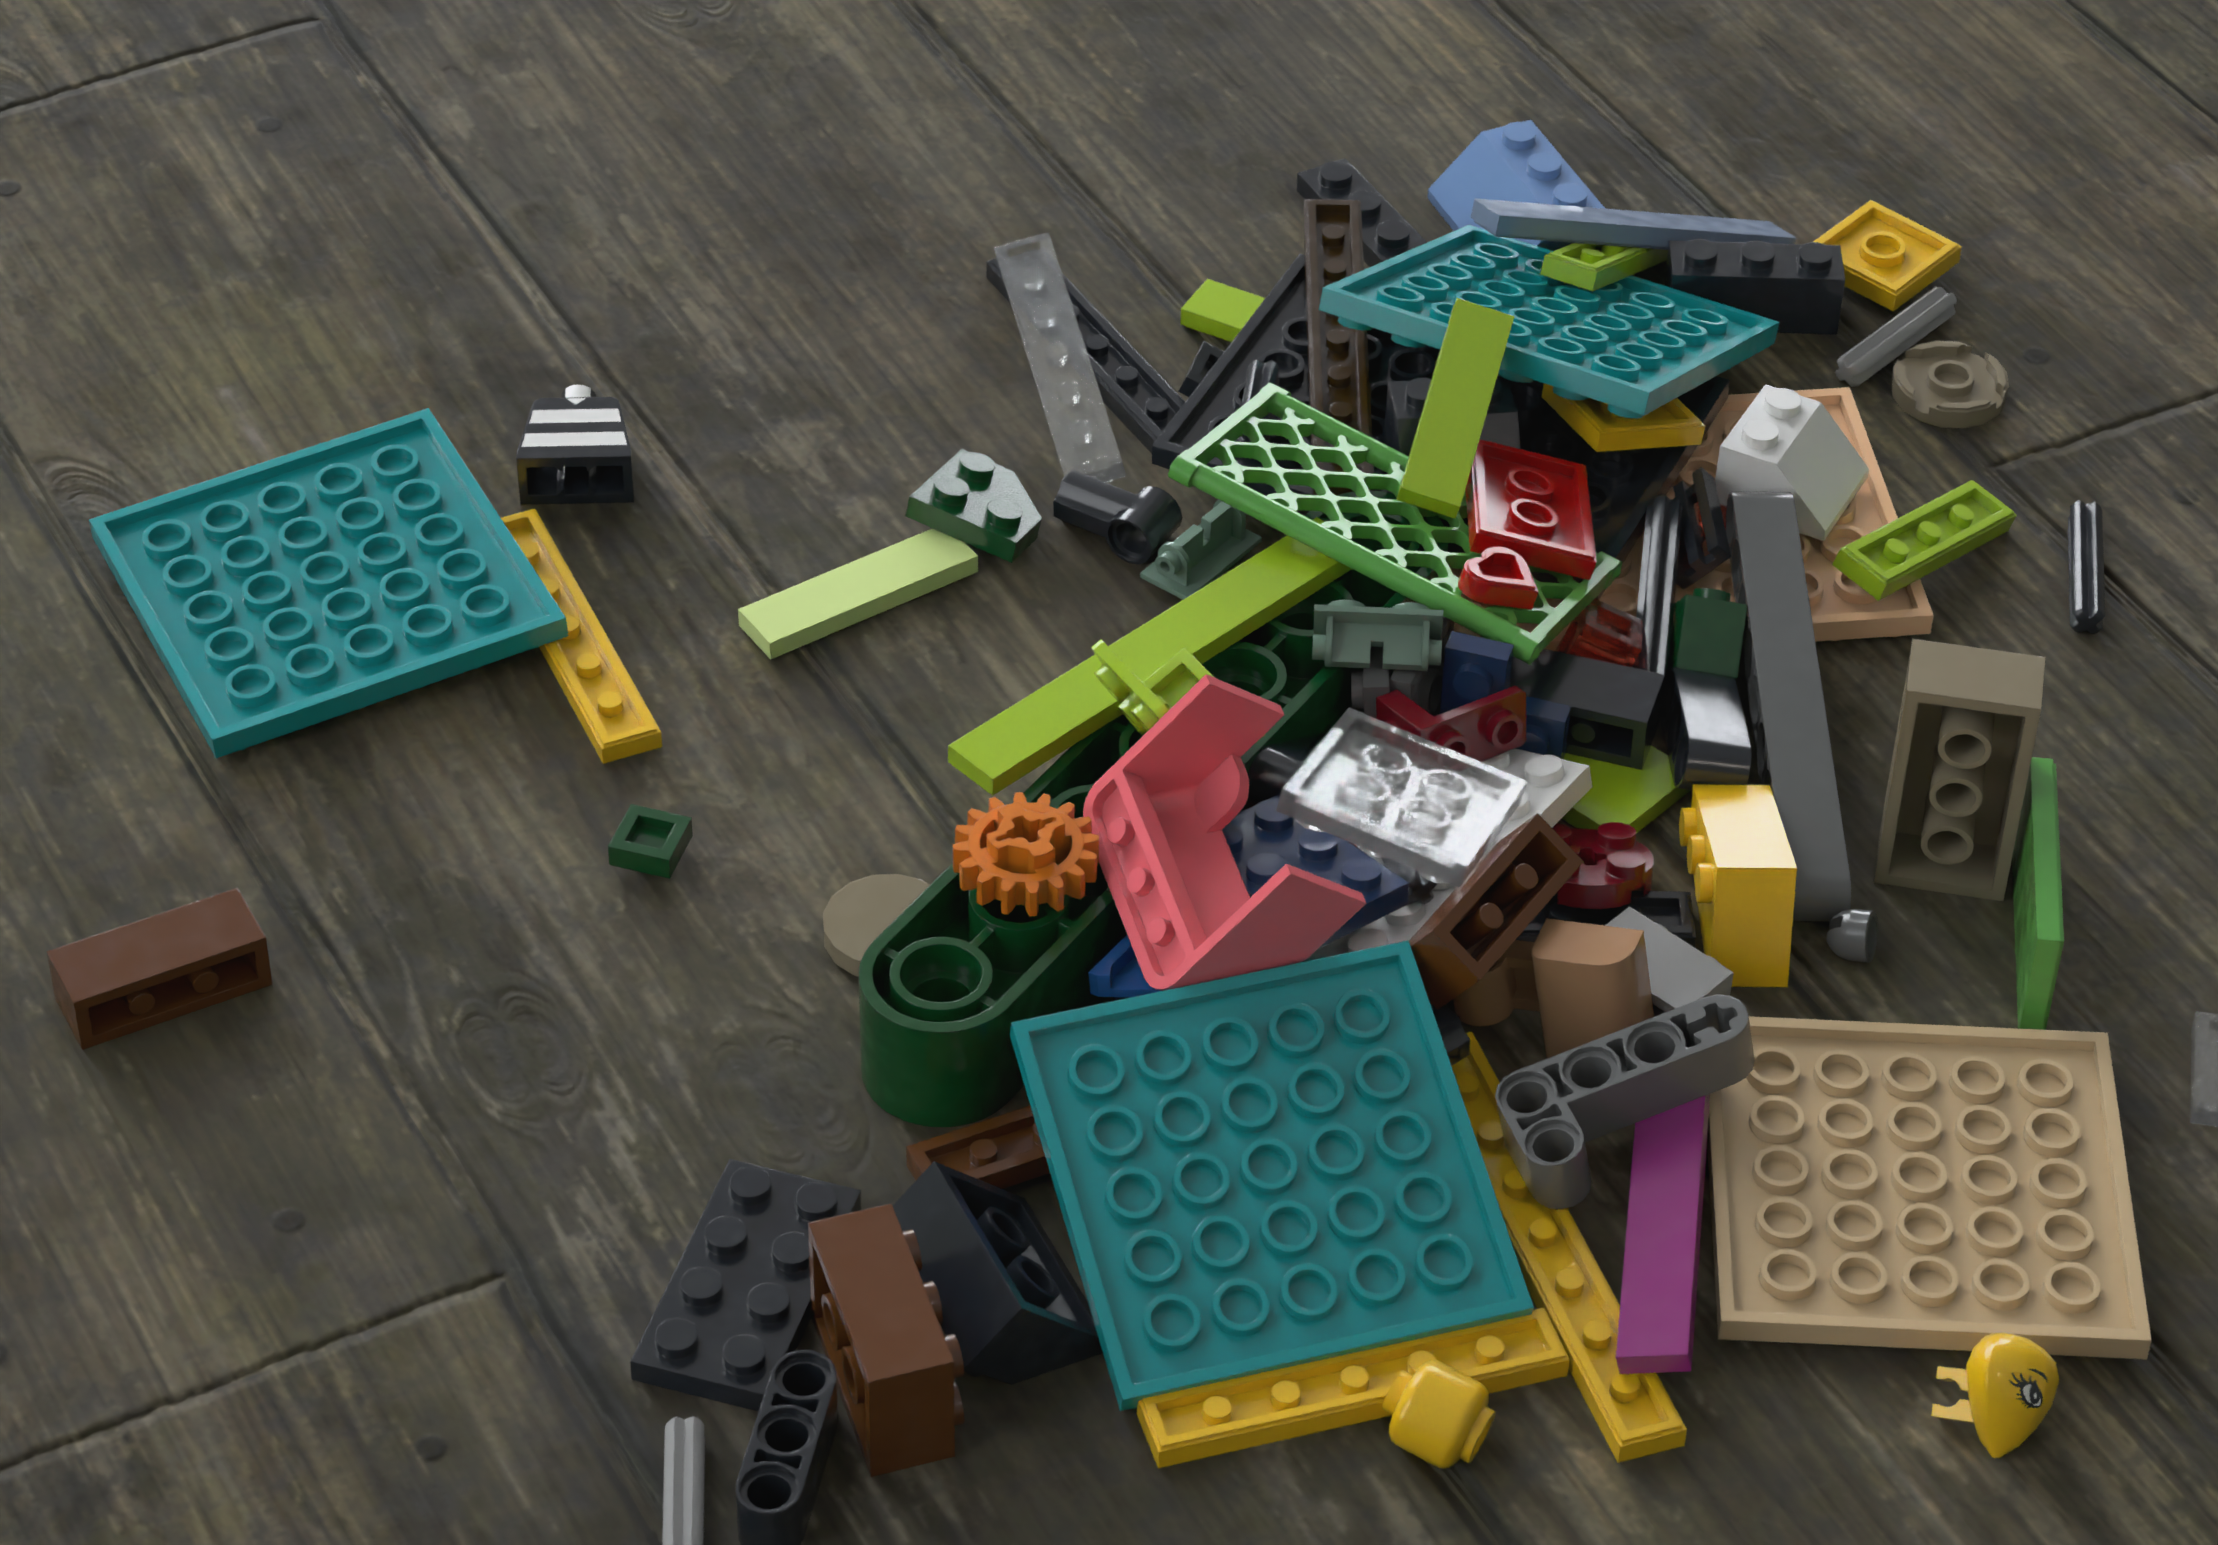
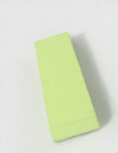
M932 528L738 609L739 626L770 659H773L977 573L978 555L965 542Z

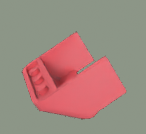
M1207 674L1092 786L1083 808V817L1089 816L1092 820V834L1099 835V864L1143 976L1151 987L1160 991L1304 962L1366 904L1361 892L1289 864H1285L1253 896H1249L1222 829L1239 814L1248 799L1249 778L1241 757L1284 716V712L1279 704Z

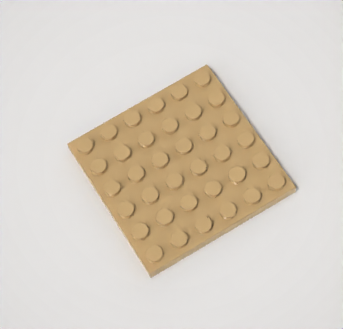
M1749 1016L1755 1058L1753 1070L1740 1082L1711 1093L1709 1103L1707 1153L1718 1339L1972 1351L1985 1336L1993 1333H2006L2031 1340L2044 1348L2049 1355L2147 1359L2152 1340L2108 1033Z

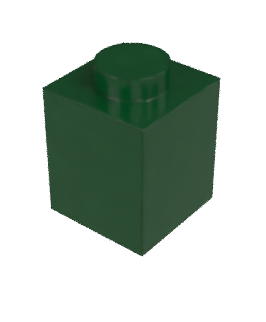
M1696 588L1693 590V595L1686 594L1674 603L1669 670L1671 668H1679L1737 679L1747 605L1730 602V593L1710 588Z

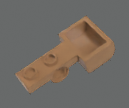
M1546 918L1535 942L1515 940L1479 982L1453 999L1455 1013L1466 1024L1489 1026L1505 1020L1514 1009L1539 1011L1547 1058L1653 1018L1654 1010L1644 930Z

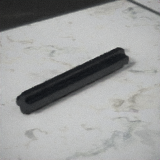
M1658 495L1654 498V503L1649 504L1646 509L1631 667L1665 674L1664 690L1667 687L1683 506L1679 500L1668 499L1666 495Z

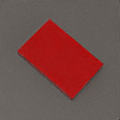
M1479 439L1465 488L1470 551L1482 554L1485 549L1491 547H1504L1520 554L1529 566L1590 580L1597 559L1586 466Z

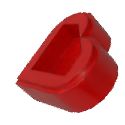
M1504 547L1485 549L1480 557L1467 560L1458 580V588L1464 595L1477 602L1532 610L1539 593L1524 558L1517 552Z

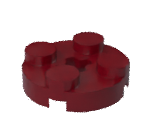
M1619 822L1604 823L1598 829H1570L1568 826L1556 823L1552 827L1584 861L1558 890L1557 904L1583 909L1615 908L1631 903L1632 891L1641 888L1645 896L1651 890L1654 864L1653 855L1645 845L1636 841V829L1634 827Z

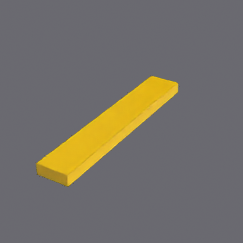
M536 509L501 517L566 617L568 637L539 646L602 763L661 748V730Z
M1544 1307L1533 1310L1531 1315L1143 1398L1138 1401L1137 1416L1158 1468L1392 1416L1393 1414L1382 1409V1405L1393 1381L1401 1370L1414 1375L1417 1369L1427 1361H1441L1482 1383L1490 1394L1568 1376L1570 1359Z

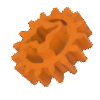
M1015 792L1013 803L1004 805L996 797L989 798L988 813L971 808L967 812V825H957L955 828L953 872L960 873V888L962 891L977 889V904L981 906L990 903L994 899L1001 901L1002 914L1008 915L1015 905H1025L1029 916H1037L1039 904L1048 903L1056 911L1063 910L1065 894L1073 898L1082 899L1085 896V882H1095L1097 879L1099 835L1092 834V820L1089 816L1074 819L1075 805L1071 802L1063 804L1057 809L1051 807L1049 794H1043L1036 803H1027L1026 797L1022 792Z

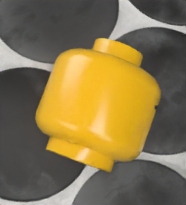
M1437 1360L1425 1362L1417 1369L1414 1375L1401 1370L1393 1381L1382 1405V1409L1393 1414L1389 1424L1391 1441L1400 1448L1442 1469L1453 1466L1459 1459L1470 1463L1483 1444L1496 1415V1411L1487 1407L1489 1393L1482 1383Z

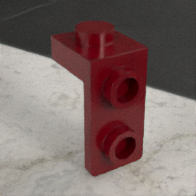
M1512 686L1437 716L1431 715L1399 690L1376 697L1377 725L1373 731L1377 752L1421 785L1520 747L1526 742V693L1519 687Z

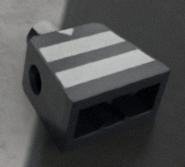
M572 385L563 391L561 398H540L534 401L516 454L520 505L634 503L631 448L619 400L614 397H596L595 392L585 385Z

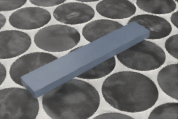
M1474 199L1471 218L1475 223L1495 237L1666 250L1669 248V241L1705 239L1711 242L1746 243L1749 241H1763L1775 244H1795L1797 239L1772 222L1488 199Z

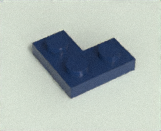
M1452 631L1445 646L1440 714L1509 688L1514 645ZM1526 696V742L1515 749L1541 755H1554L1564 760L1571 706Z

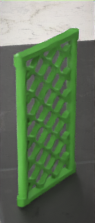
M1271 382L1191 448L1186 449L1171 463L1168 477L1188 488L1193 486L1401 595L1427 606L1430 610H1443L1444 617L1486 639L1513 644V657L1529 665L1621 573L1622 561L1601 551L1599 553L1596 552L1597 563L1591 579H1584L1581 583L1576 582L1570 575L1528 565L1530 572L1549 573L1554 575L1559 583L1540 582L1533 577L1539 593L1532 610L1498 605L1484 609L1461 597L1463 593L1458 588L1459 577L1455 576L1450 569H1463L1467 560L1481 556L1480 553L1470 551L1468 526L1462 519L1467 518L1466 490L1456 518L1396 499L1374 497L1369 489L1387 490L1392 492L1397 498L1409 456L1291 397L1289 391ZM1271 413L1281 418L1282 420H1270L1262 418H1264L1267 414ZM1246 435L1251 442L1234 441L1240 436ZM1263 435L1283 436L1289 440L1291 445L1269 443L1264 439ZM1314 435L1335 447L1312 446L1307 444L1302 437ZM1216 457L1221 460L1223 466L1211 468L1206 464ZM1234 457L1256 459L1262 463L1264 468L1242 466L1236 462ZM1275 460L1296 461L1302 465L1304 470L1282 468ZM1365 461L1387 474L1364 473L1355 464ZM1315 462L1338 464L1344 472L1322 470ZM1243 483L1268 484L1275 489L1276 493L1265 496ZM1288 485L1311 487L1317 495L1296 494L1290 490ZM1329 487L1351 489L1357 497L1334 495ZM1297 510L1320 511L1325 513L1330 521L1320 524L1298 513ZM1342 512L1363 514L1368 517L1371 523L1348 521L1344 518ZM1382 514L1403 516L1409 520L1411 525L1391 524L1384 519ZM1438 516L1445 519L1451 527L1431 526L1424 521L1423 517ZM1351 539H1374L1379 541L1384 549L1374 552ZM1396 540L1415 541L1421 544L1425 551L1405 550L1397 544ZM1436 542L1455 543L1461 546L1465 553L1443 551ZM1406 566L1431 568L1436 571L1439 578L1428 580L1410 571ZM1545 598L1564 600L1554 608L1548 604ZM1530 623L1539 625L1530 633L1516 624Z

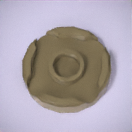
M1933 341L1912 347L1905 352L1903 360L1899 362L1897 360L1893 367L1891 379L1892 397L1904 412L1921 422L1941 428H1969L1985 424L2000 414L2007 400L2009 389L2008 375L1999 361L1986 352L1984 358L1979 355L1972 354V346L1964 343Z
M901 874L870 875L849 882L832 895L823 912L824 947L834 963L852 975L859 977L860 962L868 946L930 884L922 879Z

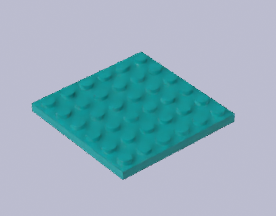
M1472 225L1464 226L1323 287L1319 305L1320 311L1339 316L1338 322L1345 327L1356 330L1376 328L1391 333V340L1395 343L1415 348L1428 345L1441 349L1456 298L1512 315L1514 320L1498 373L1501 377L1515 382L1528 383L1536 380L1551 385L1556 395L1566 399L1586 400L1591 398L1608 404L1607 409L1611 413L1626 418H1641L1643 415L1645 416L1775 344L1780 323L1635 276H1628L1595 291L1583 289L1540 275L1544 256L1553 252L1552 250L1513 238L1495 237L1487 230Z
M429 408L89 519L92 537L215 758L244 750L250 746L568 637L565 615Z
M1409 940L1011 1022L1010 1038L1120 1411L1137 1408L1138 1401L1147 1397L1532 1314L1534 1307Z

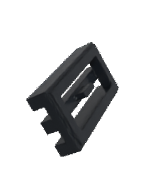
M1702 467L1692 473L1694 482L1692 486L1687 485L1682 480L1673 487L1675 494L1673 500H1679L1683 506L1676 584L1683 590L1731 557L1715 478ZM1697 502L1699 505L1703 529L1697 523L1694 504H1696ZM1705 539L1708 552L1710 553L1707 556H1704L1702 543L1705 541Z

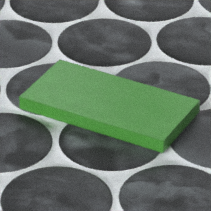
M2032 757L2012 856L2018 1029L2046 1030L2064 945L2056 764L2053 763V759Z

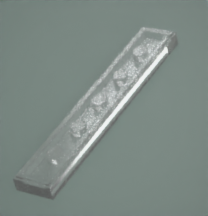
M1043 233L995 247L994 251L1064 477L1071 470L1103 482L1126 477L1123 462L1049 233Z

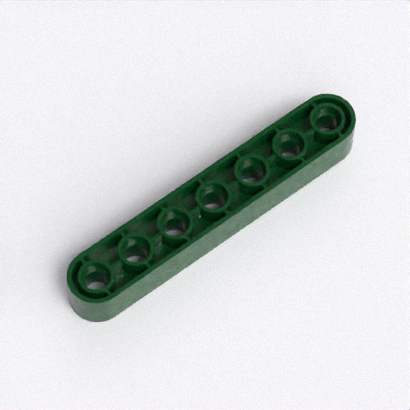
M1370 491L1374 497L1380 499H1396V496L1390 492ZM1355 492L1337 495L1341 497H1357ZM1309 511L1305 515L1312 520L1318 517L1324 522L1330 521L1329 517L1320 511ZM1342 512L1344 518L1348 521L1371 523L1368 517L1363 514ZM1382 514L1384 519L1391 524L1411 525L1409 520L1403 516ZM1438 516L1423 517L1424 521L1431 526L1444 527ZM1351 539L1374 552L1384 549L1383 545L1374 539ZM1396 540L1397 544L1405 550L1425 551L1423 546L1415 541ZM1436 542L1441 550L1448 552V543ZM1406 566L1410 571L1428 580L1439 578L1436 571L1431 568ZM1352 569L1202 664L1215 678L1279 704L1284 712V716L1266 732V735L1241 757L1247 774L1257 754L1269 744L1323 734L1350 744L1354 740V719L1365 718L1364 709H1352L1351 671H1363V668L1325 667V660H1312L1314 604L1328 605L1336 600H1354L1364 604L1365 607L1392 608L1400 603L1417 602ZM1124 714L1120 715L1071 746L1023 793L1027 803H1036L1043 794H1049L1051 807L1057 809L1061 805L1071 802L1075 805L1074 819L1083 817L1084 803L1092 786L1143 735L1136 730ZM1248 797L1245 806L1240 812L1257 805L1259 802ZM952 863L868 946L859 966L861 1075L868 1094L879 1107L903 1121L927 1127H956L982 1120L1000 1110L1024 1086L1010 1038L1011 1022L1102 1004L1108 998L1090 994L1088 972L1093 968L1094 962L1125 931L1100 864L1097 863L1096 881L1085 882V896L1082 899L1073 898L1065 894L1063 910L1056 911L1048 903L1039 904L1037 916H1029L1025 905H1015L1014 909L1007 915L1001 913V901L994 899L983 906L977 904V889L962 891L960 888V873L953 872Z

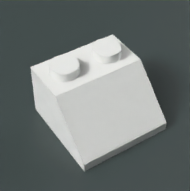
M1765 384L1720 445L1715 483L1720 506L1723 508L1727 506L1730 492H1791L1795 502L1799 533L1824 541L1866 481L1869 468L1821 402L1800 396L1790 389L1776 388Z

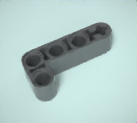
M1729 995L1704 997L1516 1070L1504 1077L1497 1085L1495 1093L1506 1149L1533 1198L1539 1204L1552 1209H1564L1575 1206L1585 1199L1592 1185L1585 1146L1586 1142L1729 1087L1745 1079L1753 1070L1755 1061L1749 1015L1746 1006L1740 1000Z

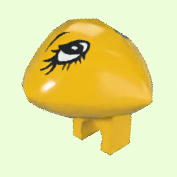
M2006 1333L1987 1335L1973 1348L1966 1369L1937 1367L1936 1379L1946 1382L1956 1381L1962 1391L1968 1392L1969 1400L1959 1399L1951 1407L1933 1404L1931 1416L1974 1424L1979 1440L1991 1457L2001 1458L2019 1447L2036 1430L2052 1407L2059 1383L2056 1362L2044 1348L2027 1338Z

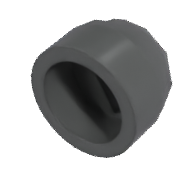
M1850 909L1843 910L1833 916L1829 924L1831 930L1827 932L1826 937L1830 949L1839 958L1870 963L1876 951L1878 938L1876 912L1874 910Z

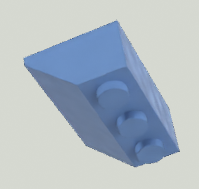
M1532 120L1512 122L1503 127L1482 131L1431 185L1427 196L1428 200L1453 231L1467 225L1484 229L1471 218L1474 199L1604 208ZM1513 238L1552 251L1573 244L1571 242Z

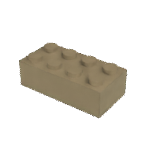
M1912 639L1879 833L1874 883L2004 901L2041 713L2045 657Z

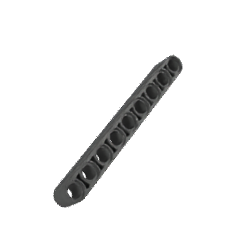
M1730 492L1726 506V534L1731 553L1729 560L1735 603L1747 605L1741 649L1760 785H1770L1797 866L1793 922H1830L1832 917L1841 911L1850 910L1851 879L1794 497L1791 492Z

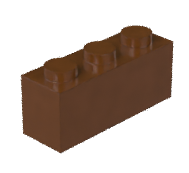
M1538 813L1496 843L1409 940L1429 1002L1437 1010L1483 978L1584 862Z
M238 888L46 951L55 999L82 1050L273 985L266 936Z

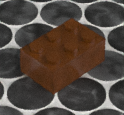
M892 1204L809 1222L811 1316L824 1353L836 1368L837 1388L870 1476H878L955 1457V1426L964 1424V1410L954 1379L964 1376L963 1358L956 1336L954 1334L944 1336L939 1325L943 1322V1312L934 1282L923 1283L919 1271L922 1270V1259L914 1231L912 1229L902 1231Z

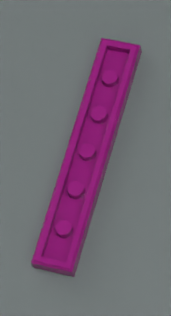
M1710 1094L1635 1123L1616 1350L1619 1374L1688 1372L1692 1370Z

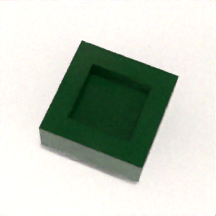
M631 804L608 845L609 865L670 879L693 836L692 817Z

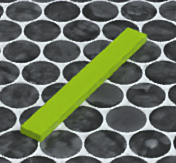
M1318 517L1313 519L1320 524L1324 522ZM1287 535L1112 643L1109 647L1142 682L1184 647L1203 664L1352 569ZM1093 655L949 744L948 763L993 796L1122 715L1123 713L1118 706L1123 701L1119 703L1096 677L1094 672L1103 665L1096 655Z

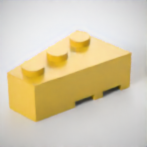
M1693 784L1691 808H1681L1679 837L1681 846H1687L1688 873L1693 874L1704 954L1713 957L1721 965L1734 972L1732 987H1788L1797 866L1770 785Z

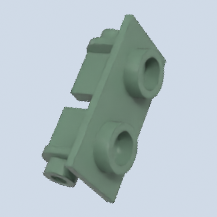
M1217 500L1214 503L1213 509L1201 518V523L1198 526L1193 524L1173 542H1166L1159 548L1158 557L1140 573V578L1184 600L1219 578L1262 542V537L1245 529L1247 514Z
M1336 600L1328 605L1314 604L1312 660H1325V667L1370 668V648L1373 646L1383 647L1382 669L1428 671V665L1441 666L1443 610H1429L1427 606L1413 602L1400 603L1392 608L1365 607L1364 604L1354 600Z

